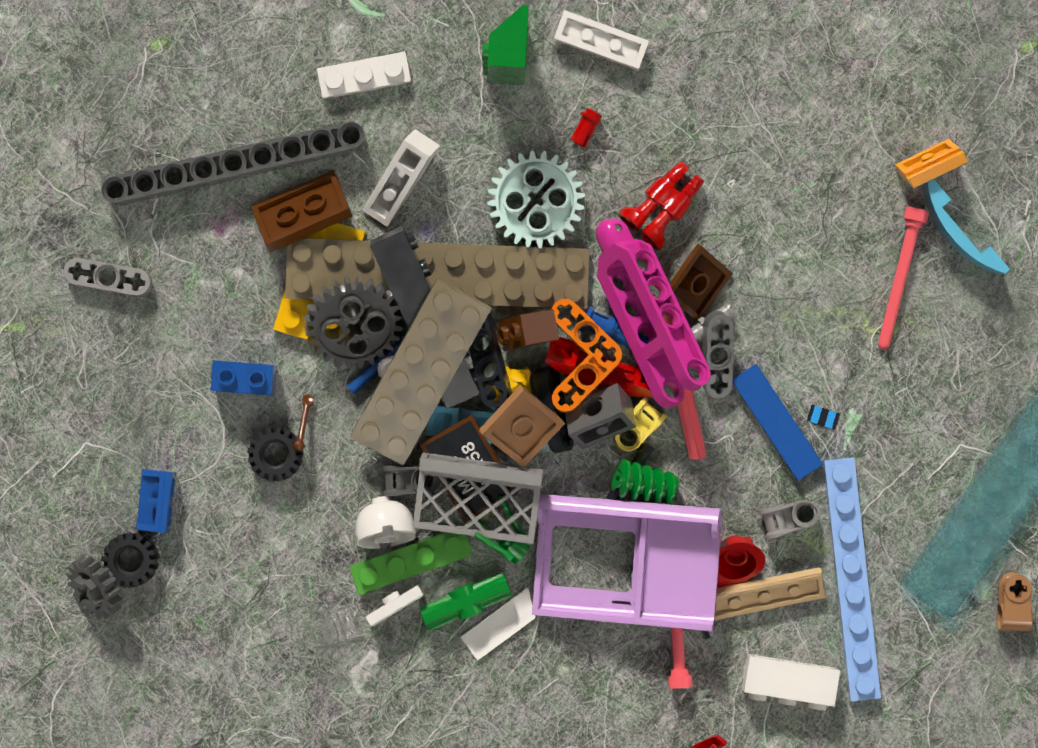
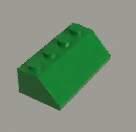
M529 5L519 7L489 34V43H483V75L489 76V83L525 85Z

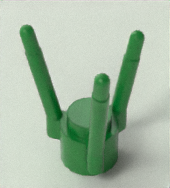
M499 495V496L497 497V500H499V499L502 498L503 496ZM506 501L500 504L508 519L511 518L514 514ZM479 519V522L486 530H492L488 525H486L482 520ZM517 519L511 522L517 534L527 535L522 530ZM478 532L474 534L476 539L513 564L523 559L530 550V546L527 543L494 539L498 543L496 544Z

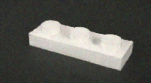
M566 10L562 14L554 36L555 41L635 70H639L649 42L646 39Z
M405 51L317 68L323 99L411 83Z

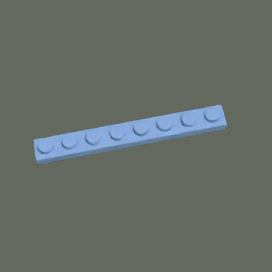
M851 457L824 460L823 466L849 700L852 702L881 698L855 459Z

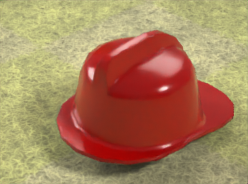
M730 536L721 541L717 588L744 583L756 576L764 568L765 555L759 547L754 545L750 536Z

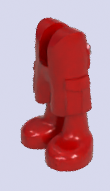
M683 161L676 164L663 177L656 179L646 189L647 199L642 204L634 208L624 207L618 213V217L629 228L638 231L649 215L657 207H660L662 211L640 233L642 239L646 243L651 244L652 248L660 251L665 246L664 232L668 223L671 220L679 221L686 211H688L692 199L704 183V180L696 174L691 181L689 180L684 184L685 187L682 191L675 187V184L678 181L681 182L684 174L690 168Z

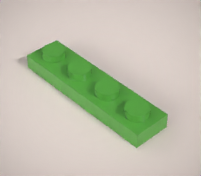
M445 532L360 562L349 568L359 595L472 556L473 552L467 535Z

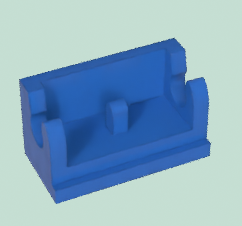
M142 469L136 529L168 533L171 526L176 472Z

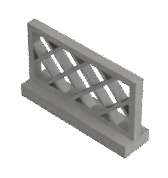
M430 453L422 454L419 466L420 472L413 528L471 536L478 532L487 538L529 544L534 543L544 469L523 468L518 465ZM426 475L439 477L445 487L432 496L425 487ZM446 478H452L454 480L449 483ZM460 480L469 481L475 489L473 493L463 500L452 487ZM476 482H481L485 484L479 487ZM490 484L499 485L506 494L494 504L491 503L482 491ZM506 486L515 488L509 491ZM521 488L534 490L533 501L522 508L513 494ZM449 490L458 501V504L445 513L435 499ZM423 494H425L428 498V500H426L424 503H422ZM479 494L488 505V508L475 517L465 503ZM509 498L519 512L505 521L496 507ZM429 503H432L441 514V517L434 522L420 521L421 510ZM460 507L472 519L464 526H456L449 518V515ZM532 507L530 518L526 511ZM490 511L502 523L494 530H486L479 522V519ZM523 515L530 524L529 534H516L509 524ZM445 519V521L448 524H442L440 522ZM475 523L478 528H471L470 526ZM503 528H506V530H507L509 533H507V532H500V531H501Z

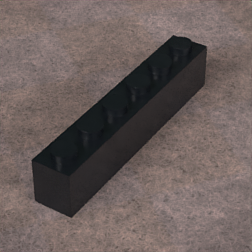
M401 226L370 240V248L408 328H410L432 288L428 276H431L432 273L425 258L419 260L415 249L419 248L413 232L407 233L404 226ZM468 351L442 396L447 409L480 394L474 367L470 368L466 360L470 356Z

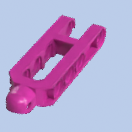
M611 218L601 221L596 227L595 232L597 243L602 251V254L598 257L597 278L655 401L661 407L673 408L683 401V387L690 391H696L709 382L711 376L709 366L651 244L633 239L628 226L619 219ZM615 225L620 226L621 231H617ZM637 258L642 259L646 263L647 271L642 270L637 265ZM613 277L622 281L624 290L618 289L615 286ZM650 285L658 289L660 298L652 295L649 289ZM626 304L634 307L636 317L631 316L627 312ZM662 313H667L671 316L673 325H669L664 321ZM639 331L644 332L648 336V344L641 341L638 335ZM689 367L697 371L699 375L698 381L689 375ZM664 385L672 388L674 398L666 395Z

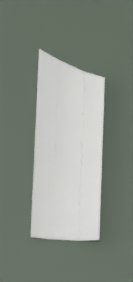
M529 588L523 590L461 636V639L477 661L536 618L535 615H532L533 605Z

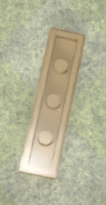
M818 567L717 588L715 620L826 598L822 570Z

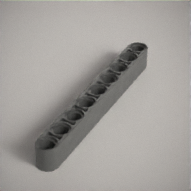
M344 122L111 176L102 183L101 193L103 198L111 204L123 206L353 153L364 147L366 134L358 123ZM352 129L357 130L360 133L357 143H346L344 141L345 133ZM321 136H326L330 139L331 144L325 151L315 149V141ZM291 143H297L301 146V152L295 158L287 157L285 154L286 147ZM261 150H269L271 152V160L265 165L258 164L256 161V156ZM234 156L240 157L242 160L241 168L237 171H229L227 168L228 160ZM204 163L211 164V175L207 178H200L198 176V168ZM174 170H181L183 173L182 181L177 185H171L168 179L170 173ZM144 177H152L153 187L147 192H142L139 188L140 181ZM121 183L124 187L123 195L113 199L110 195V189L114 184Z

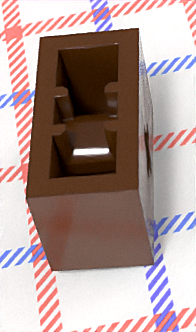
M554 309L522 314L498 322L497 337L499 343L503 346V351L532 347L559 340Z

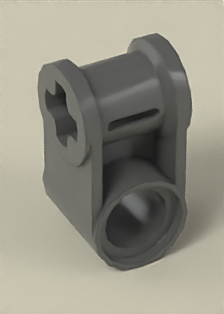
M382 466V471L385 472V491L382 492V496H409L410 494H417L419 466ZM433 476V484L427 489L429 492L435 491L440 485V480L437 476Z

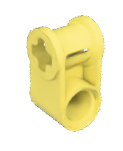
M643 397L633 408L636 427L630 429V431L636 437L634 445L630 447L624 446L620 442V434L613 437L614 445L622 452H630L637 449L668 416L666 413L661 414L648 402V397Z

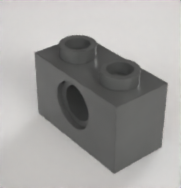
M618 383L589 395L576 409L565 413L568 434L582 450L636 427L631 398Z

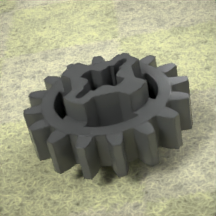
M83 555L68 566L69 572L66 573V576L71 580L68 585L74 589L73 596L76 597V601L80 606L87 607L88 614L95 613L97 619L101 617L107 619L121 609L119 603L123 599L117 594L121 589L115 586L116 578L113 577L108 567L103 568L99 559L94 562L91 555L88 557Z

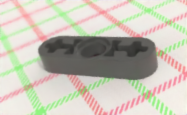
M722 311L709 313L703 322V356L711 372L710 380L703 388L715 399L726 397L732 390L734 324ZM718 320L725 324V326L719 329V337L725 341L717 340L718 334L712 328V326L717 325ZM716 348L725 349V357L720 362H712L710 359L712 351ZM713 369L718 370V377L724 382L718 385L717 390L711 385L717 381V374Z

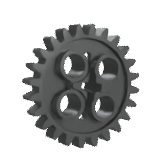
M358 275L354 283H350L349 278L345 276L344 284L339 285L334 279L332 280L333 289L330 290L322 286L323 296L314 294L313 300L315 304L307 305L309 314L304 315L306 324L304 328L306 336H309V346H314L316 355L323 353L324 362L334 358L335 367H338L342 361L346 362L347 369L351 368L353 362H357L358 366L363 368L364 360H368L374 365V356L378 355L383 359L385 357L384 349L393 351L392 341L400 340L398 331L403 330L402 321H400L403 319V315L391 290L385 292L382 282L374 287L372 278H369L364 284ZM350 301H355V302H357V303H356L355 305H353V306H345V304H346L347 302H350ZM372 317H381L377 321H369ZM331 324L338 325L336 328L333 329L326 328ZM355 339H362L359 343H351Z

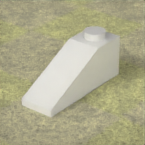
M416 129L403 140L362 211L388 227L423 175L440 145Z

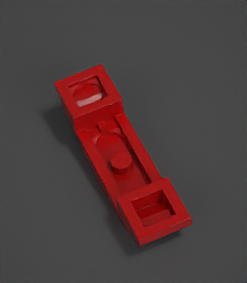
M559 337V340L549 342L545 362L568 377L588 355L580 351V347L574 341ZM602 357L601 360L605 363L609 359ZM619 363L596 388L602 390L605 387L618 383L628 396L653 397L638 363L636 367ZM586 368L580 371L578 380L585 385H591L596 380V374L593 370Z

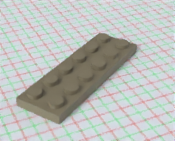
M437 278L352 430L350 438L404 465L491 311V307Z

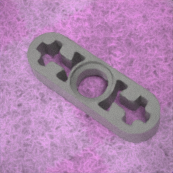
M83 258L70 259L64 266L66 280L77 286L133 296H143L152 287L151 276L146 271L138 268ZM81 263L82 269L93 272L92 266L96 265L97 268L93 274L94 284L89 283L92 278L89 276L81 275L79 280H75L76 276L71 274V269L77 268L78 264ZM104 269H113L116 273L115 282L110 286L103 285L100 281L101 272ZM122 271H127L124 277L136 279L137 274H141L140 277L145 281V286H139L138 291H134V285L123 283L124 289H119L123 280Z

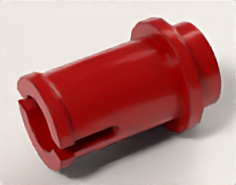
M586 108L585 112L580 113L582 117L569 139L584 148H587L597 126L602 125L600 121L602 115L589 108Z

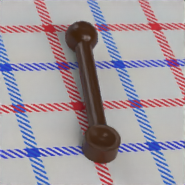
M309 394L304 395L302 398V405L304 407L298 437L293 443V448L298 452L305 448L303 438L309 408L314 404V398Z

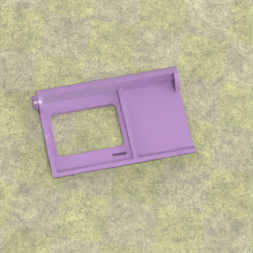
M547 494L540 495L537 514L539 529L532 615L702 631L713 630L721 543L722 509ZM556 526H570L634 533L635 547L630 591L621 592L552 585L550 583V566L554 528Z

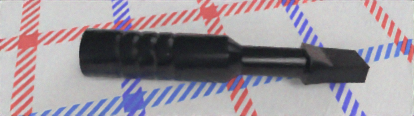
M645 442L631 463H640L642 467L655 449ZM616 488L614 491L611 490L607 499L618 500L620 498L619 488Z

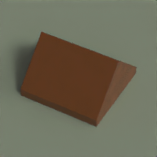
M697 244L669 284L682 311L697 321L704 316L733 273L705 248Z

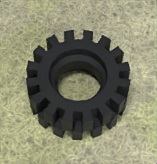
M269 427L259 431L250 441L251 444L247 451L249 453L248 463L251 464L253 472H256L260 478L268 481L286 480L295 474L302 465V457L304 456V450L298 452L293 448V443L297 440L296 435L288 429L280 427ZM273 442L281 443L287 450V458L279 466L268 464L264 458L265 448Z
M124 533L111 539L108 546H105L103 550L105 553L102 556L101 562H104L103 568L108 567L113 577L116 578L114 584L124 586V588L137 587L145 584L155 575V570L159 566L157 563L159 553L156 552L157 547L150 542V538L144 537L140 533ZM127 548L136 549L142 557L141 566L134 572L124 570L119 562L120 554Z

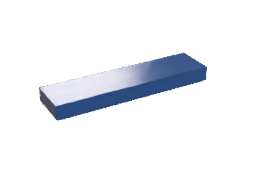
M754 364L733 378L732 384L797 481L823 465L757 364Z

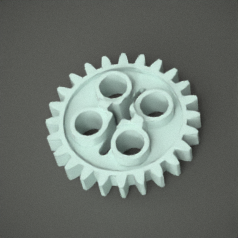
M531 151L529 159L525 160L524 156L519 153V163L515 164L511 159H508V170L501 167L498 168L502 178L492 177L491 179L497 185V189H488V194L495 196V199L487 202V205L496 207V211L490 214V218H500L495 227L496 229L507 228L504 238L512 234L516 235L515 245L521 239H525L526 248L531 246L532 241H536L537 246L542 248L543 240H547L552 247L554 246L553 237L557 236L560 240L564 241V229L573 233L574 228L570 222H580L581 220L575 214V211L584 210V206L578 204L577 200L585 198V194L576 192V189L582 186V182L572 181L577 172L576 170L569 173L566 172L568 167L567 161L560 166L557 165L558 155H555L549 161L547 160L546 151H543L540 159H536L534 151ZM537 171L542 175L543 181L539 186H530L526 182V176L529 172ZM550 179H554V184L542 196L541 201L543 205H534L522 221H519L518 216L531 202L529 195H538ZM558 190L565 194L566 201L560 206L551 204L548 197L553 191ZM510 195H520L524 201L522 207L516 210L509 208L506 200ZM540 213L545 216L547 223L543 228L535 229L530 225L529 219L533 214Z

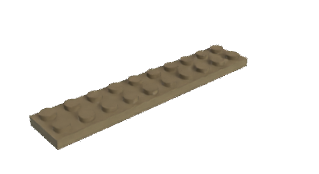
M303 238L287 245L285 299L313 300L314 294L323 296L322 286L331 290L333 289L332 280L335 279L339 285L344 284L345 276L349 278L350 283H354L358 275L364 284L369 278H372L374 287L382 282L385 292L390 290L370 248V241ZM418 243L419 248L415 249L419 260L425 258L432 275L428 276L431 286H433L438 278L488 306L552 308L558 300L570 299L581 309H588L589 249L526 248V246ZM560 306L558 309H572V308H571L570 306H568L567 308H563L562 306Z

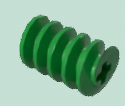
M621 459L616 465L611 482V489L614 491L616 488H619V497L624 498L627 491H630V500L635 501L638 495L641 494V502L647 503L650 497H652V503L660 504L661 500H664L663 504L672 505L677 496L679 478L674 473L669 471L664 473L662 469L658 468L653 470L651 466L647 465L641 467L640 463L637 462L630 464L629 460Z

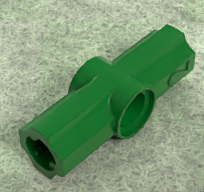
M501 572L473 584L472 582L448 592L447 596L419 607L425 625L431 631L457 619L461 621L484 611V608L510 598L513 594L504 573Z

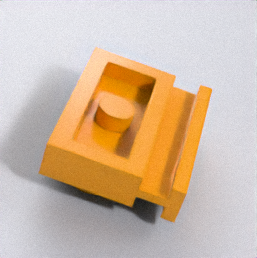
M947 139L895 164L898 175L908 184H911L912 188H915L968 161L964 151H960L956 144Z

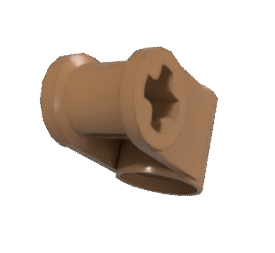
M1006 573L999 580L996 614L999 631H1031L1032 586L1026 577L1018 573ZM1016 582L1021 585L1020 589H1015V592L1009 589Z

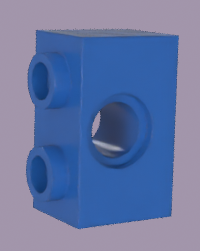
M213 360L210 391L275 396L277 366Z

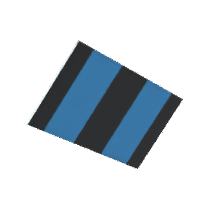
M811 404L807 421L836 429L840 413Z

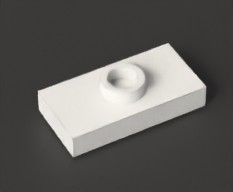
M419 584L399 595L398 591H395L383 598L382 602L384 605L368 614L366 619L371 626H375L423 597L424 591Z

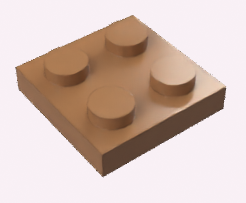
M520 385L485 422L479 431L485 438L524 468L565 423L557 414Z

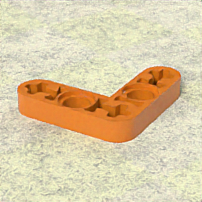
M560 299L552 307L556 324L588 355L553 392L552 402L554 407L560 412L568 413L576 409L619 365L622 359V351L619 345L575 302L570 299ZM560 306L563 308L570 306L572 308L570 314L576 321L579 316L584 318V320L576 324L572 332L568 329V327L572 326V323L567 318L558 319L560 314L558 308ZM581 327H592L596 333L594 340L588 343L582 342L578 338V331ZM600 337L606 340L601 343L606 350L609 351L613 348L616 351L614 353L616 360L613 363L610 360L604 363L601 360L603 354L598 348H596L594 353L589 350L598 343ZM586 368L593 370L596 374L595 382L588 386L581 384L578 380V374ZM573 380L575 385L582 391H585V393L580 396L576 391L571 397L573 402L571 406L566 403L562 406L559 405L560 397L558 394L561 391L565 394L573 388L568 383Z

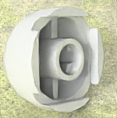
M390 497L374 498L372 504L365 506L357 516L355 522L357 545L367 549H381L380 543L391 542L390 547H395L416 538V528H413L414 519L411 512L402 503L390 501Z

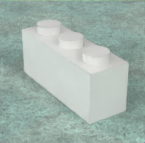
M747 654L742 690L745 693H749L748 698L766 701V697L770 696L778 698V703L796 706L797 701L808 702V708L826 711L827 706L835 707L840 670L834 667Z

